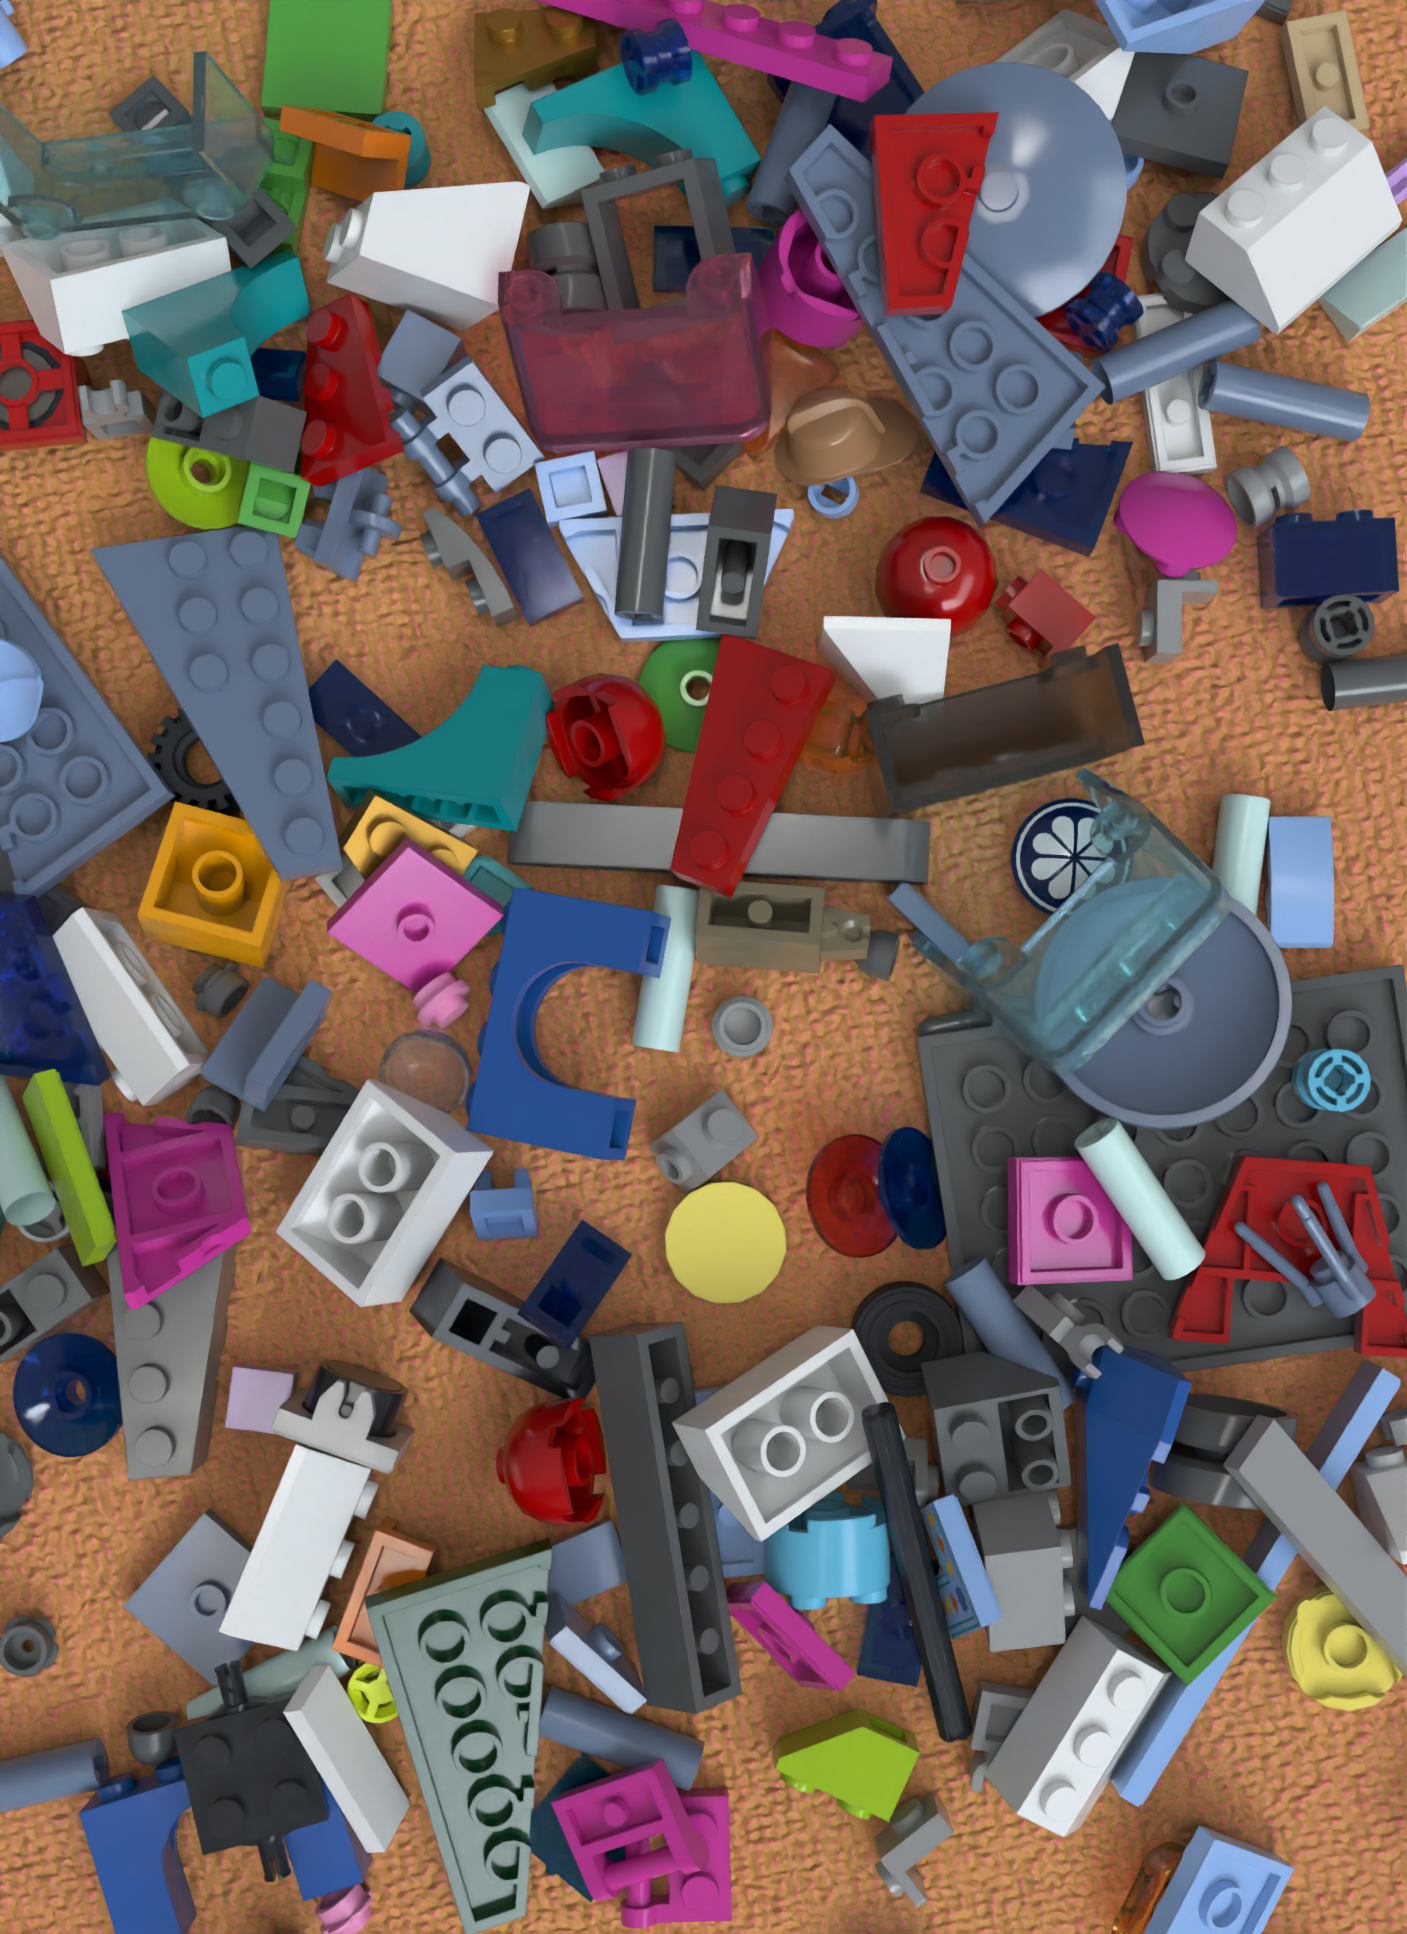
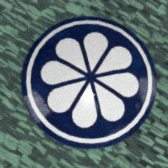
M1066 798L1041 806L1025 819L1014 838L1009 854V862L1017 887L1026 900L1041 912L1066 920L1077 908L1095 895L1113 886L1128 882L1132 872L1133 853L1126 830L1110 811L1092 801Z

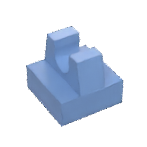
M527 1168L515 1169V1183L512 1188L494 1189L491 1171H482L476 1180L474 1191H470V1215L477 1240L538 1236V1212Z

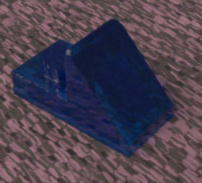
M581 1220L517 1315L569 1350L632 1254L593 1226Z

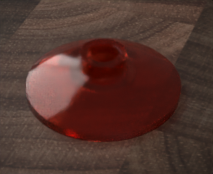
M861 1134L840 1136L824 1145L815 1156L807 1176L806 1203L811 1222L825 1244L843 1256L865 1258L886 1250L899 1235L907 1211V1188L904 1175L896 1158L889 1149L878 1140Z

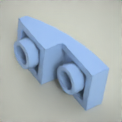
M1331 816L1269 817L1266 835L1268 885L1265 890L1267 929L1279 948H1331L1334 935V866Z

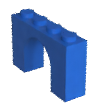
M513 887L511 901L506 904L503 910L504 916L501 918V931L504 939L500 959L494 965L489 979V990L492 1000L488 1021L483 1024L478 1036L477 1049L481 1057L476 1081L469 1088L466 1097V1113L469 1116L466 1131L600 1160L625 1161L636 1099L582 1089L560 1080L550 1071L540 1055L536 1041V1019L541 1002L549 989L559 979L578 969L600 967L660 978L671 917L649 910Z
M179 1756L155 1767L156 1773L134 1779L130 1772L108 1778L101 1787L96 1788L95 1794L79 1812L115 1934H186L197 1916L177 1846V1829L181 1814L191 1807ZM324 1780L323 1783L330 1808L329 1820L293 1830L284 1837L303 1901L363 1883L373 1860L371 1853L366 1852Z

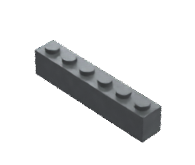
M683 1322L633 1323L589 1335L642 1678L647 1698L646 1703L647 1706L698 1714L741 1695L742 1690L710 1488L697 1474L672 1424L673 1421L696 1407Z

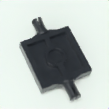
M231 1661L229 1667L227 1663H224L214 1669L223 1704L208 1715L177 1723L173 1732L203 1855L239 1845L258 1846L265 1875L264 1880L265 1882H274L277 1874L279 1880L291 1874L282 1838L293 1830L329 1820L330 1808L323 1779L283 1713L296 1690L274 1697H249L241 1669V1661Z

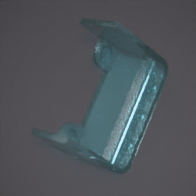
M207 51L194 52L192 124L41 142L0 103V213L12 224L21 228V232L25 236L37 240H53L58 238L60 233L198 217L218 221L232 218L236 212L246 208L273 165L275 136L270 127Z
M1084 767L1075 777L1101 811L1091 825L1090 840L1097 851L1106 859L1025 943L1018 948L1003 937H987L972 944L955 963L920 936L912 943L913 948L959 1000L1044 1068L1058 1074L1075 1071L1088 1062L1224 921L1231 907V896L1219 877L1142 802Z

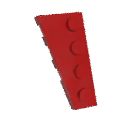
M722 634L670 870L676 877L732 898L836 681L831 669L733 635Z

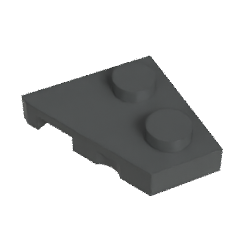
M302 1055L264 1112L242 1100L235 1146L322 1156L360 1090L345 1080L333 1079L325 1072L324 1067Z

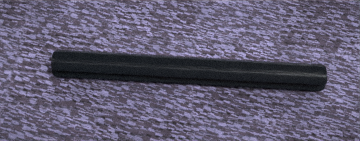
M889 1402L868 1405L862 1410V1423L939 1737L948 1743L954 1742L957 1739L965 1740L972 1732L971 1721L896 1410Z

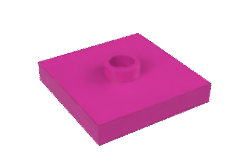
M406 837L327 921V933L418 994L433 979L449 972L504 915L500 903Z
M1081 1155L1007 1157L1009 1283L1031 1285L1133 1280L1132 1231Z
M766 1581L732 1583L726 1590L729 1614L801 1687L835 1691L842 1690L856 1674L815 1632L811 1622L799 1610L791 1608Z

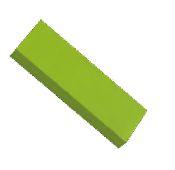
M55 1069L34 1073L22 1095V1099L81 1265L83 1267L103 1261L117 1242V1232L60 1074Z

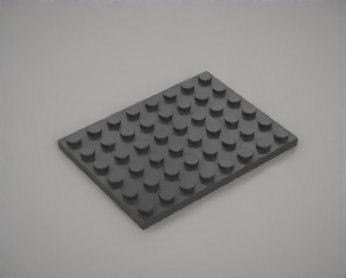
M1403 965L1290 981L1292 1017L1284 1049L1269 1076L1249 1098L1225 1115L1192 1127L1158 1130L1140 1128L1121 1123V1125L1201 1246L1239 1155L1370 1166L1390 1241L1387 1247L1395 1278L1401 1283L1406 1303L1403 1305L1407 1320V987ZM1036 1019L915 1037L950 1272L953 1274L972 1260L984 1256L1013 1300L1027 1285L1009 1283L1007 1157L1078 1156L1080 1153L1074 1146L1078 1136L1093 1124L1108 1118L1082 1102L1058 1077L1043 1050L1038 1035ZM1318 1048L1349 1050L1359 1055L1368 1066L1371 1076L1370 1090L1364 1101L1351 1110L1339 1112L1311 1108L1302 1103L1298 1098L1291 1082L1292 1071L1298 1059L1308 1051ZM1133 1233V1280L1031 1284L1046 1299L1049 1300L1057 1291L1085 1316L1078 1326H1085L1091 1323L1102 1324L1122 1344L1163 1356L1181 1373L1354 1347L1356 1313L1347 1317L1334 1318L1324 1303L1311 1307L1301 1291L1292 1283L1234 1279L1229 1344L1170 1339L1167 1337L1168 1326L1190 1273L1178 1279L1164 1280ZM955 1302L957 1316L963 1331V1355L981 1351L990 1354ZM1020 1309L1071 1388L1076 1389L1077 1386L1071 1384L1074 1363L1070 1360L1068 1352Z

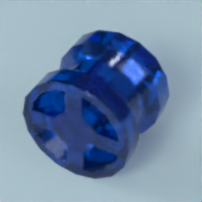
M668 18L659 21L654 29L648 32L635 28L622 33L620 39L622 64L629 84L636 94L643 96L653 93L657 90L659 84L664 82L676 86L690 81L693 66L691 50L685 32L677 20Z
M1106 271L1099 272L1089 284V292L1084 298L1073 299L1064 310L1065 319L1077 336L1087 345L1102 353H1108L1118 341V332L1124 326H1133L1144 314L1143 306L1132 289L1121 279Z

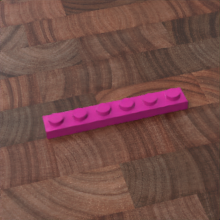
M536 0L862 103L866 102L890 80L893 57L872 51L873 48L869 43L854 38L835 40L815 34L816 30L813 26L799 21L779 23L760 17L757 9L748 5L731 4L724 6L707 0Z

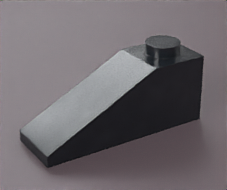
M439 1258L409 1310L432 1338L561 1398L582 1397L586 1399L596 1382L589 1338L492 1282L442 1258Z

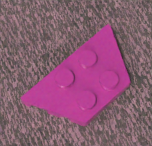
M110 1112L103 1114L123 1293L130 1310L142 1307L252 1232L237 1146H235L236 1139L230 1124L211 1122L188 1124L181 1119L157 1117L154 1126L126 1123L123 1113Z

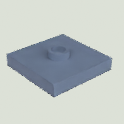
M208 1509L123 1607L216 1688L218 1679L214 1669L224 1663H227L229 1667L231 1661L240 1660L255 1643L254 1641L232 1637L219 1632L253 1546L211 1509Z

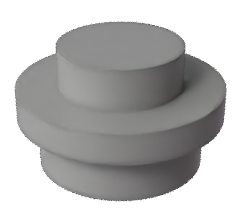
M737 996L726 1000L716 1010L712 1021V1032L716 1043L722 1050L737 1057H748L760 1052L768 1044L773 1031L772 1017L768 1009L757 999L748 996Z

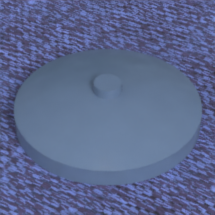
M1018 62L982 64L964 69L940 81L920 96L904 115L999 112L995 131L990 138L986 154L985 172L981 188L976 195L968 228L970 233L965 253L1032 317L1037 319L1055 311L1076 297L1091 283L1110 256L1121 229L1126 206L1127 179L1125 162L1117 135L1109 119L1100 106L1077 84L1056 72L1032 64Z
M1154 877L1132 880L1113 886L1087 900L1062 923L1052 937L1039 966L1035 986L1034 1002L1038 1035L1043 1050L1061 1081L1074 1095L1095 1111L1108 1118L1118 1119L1121 1123L1147 1129L1165 1130L1196 1126L1225 1115L1243 1103L1261 1086L1275 1067L1284 1049L1292 1017V990L1288 969L1276 941L1265 925L1254 913L1230 895L1212 886L1182 878Z

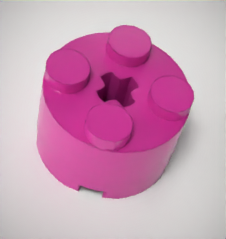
M799 209L789 217L761 261L757 278L758 294L761 301L760 313L767 325L779 329L794 341L812 347L840 348L856 336L865 326V323L803 211Z

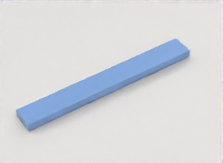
M1365 1359L1305 1454L1334 1491H1336L1401 1385V1379ZM1267 1517L1241 1559L1274 1591L1298 1552ZM1256 1619L1189 1686L1176 1673L1174 1674L1111 1777V1781L1119 1796L1137 1807L1143 1805Z

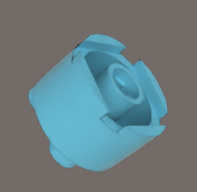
M830 1492L764 1540L765 1581L776 1593L788 1595L791 1608L801 1610L820 1609L827 1605V1598L849 1597L850 1601L861 1604L880 1603L887 1599V1586L890 1584L889 1529L881 1498L862 1494V1506L844 1502V1492Z

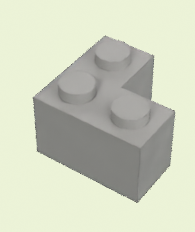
M1056 1489L966 1505L970 1532L1003 1614L1001 1616L1002 1620L985 1627L990 1652L1066 1644L1065 1617L1075 1615V1605L1069 1577H1063V1569L1073 1567V1554L1068 1530L1066 1528H1056V1525H1060V1508Z

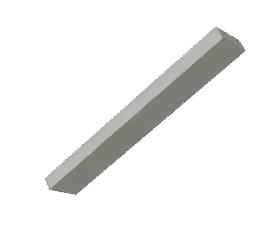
M1258 1414L1223 1466L1407 1678V1576L1276 1420Z

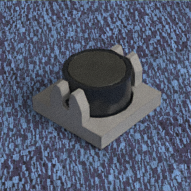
M328 1359L319 1362L310 1390L299 1389L278 1408L271 1427L275 1434L386 1474L392 1473L407 1452L415 1432V1428L398 1423L408 1394L405 1386L390 1378L388 1373L383 1371L378 1373L364 1368V1365L361 1363L351 1364Z

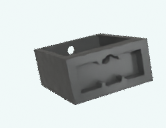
M691 148L672 151L655 157L656 169L639 174L636 172L635 165L610 169L599 173L601 185L580 190L616 342L640 338L749 310L715 158H693ZM684 182L708 291L640 309L615 201Z

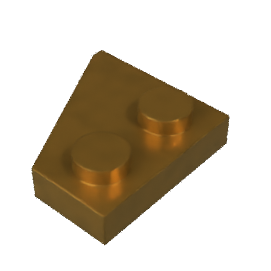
M558 7L533 10L500 8L492 12L474 13V91L477 109L496 105L495 91L523 80L525 87L529 91H533L551 84L553 80L560 76L574 75L598 66L596 19Z

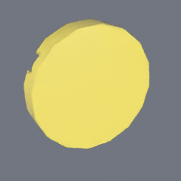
M737 1181L709 1182L690 1191L673 1210L665 1232L666 1258L675 1278L694 1296L716 1304L740 1303L762 1293L779 1274L786 1254L785 1226L775 1205L757 1189Z
M1327 1585L1315 1587L1297 1600L1284 1621L1281 1648L1286 1668L1305 1693L1326 1707L1352 1711L1373 1706L1385 1698L1386 1695L1384 1693L1392 1687L1394 1682L1398 1684L1403 1676L1398 1667Z

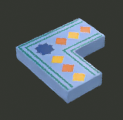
M952 1494L931 1502L920 1510V1514L943 1571L936 1575V1580L951 1639L954 1640L1002 1620L1001 1616L1003 1614L958 1498Z

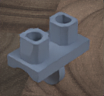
M366 467L322 487L313 485L314 496L324 503L331 505L325 523L306 519L301 523L294 543L295 547L340 578L357 582L365 555L375 557L380 538L398 540L401 534L402 526L387 518L393 500L391 497L384 495L389 479Z

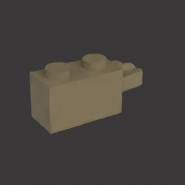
M739 881L732 898L700 886L694 935L698 964L820 974L821 961L867 959L871 922L870 915L825 906V888Z

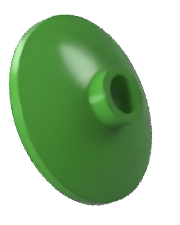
M721 638L668 640L651 654L642 669L639 685L648 692L658 705L665 727V744L672 748L696 753L709 694L704 699L695 700L687 694L686 688L689 682L694 679H702L711 687Z

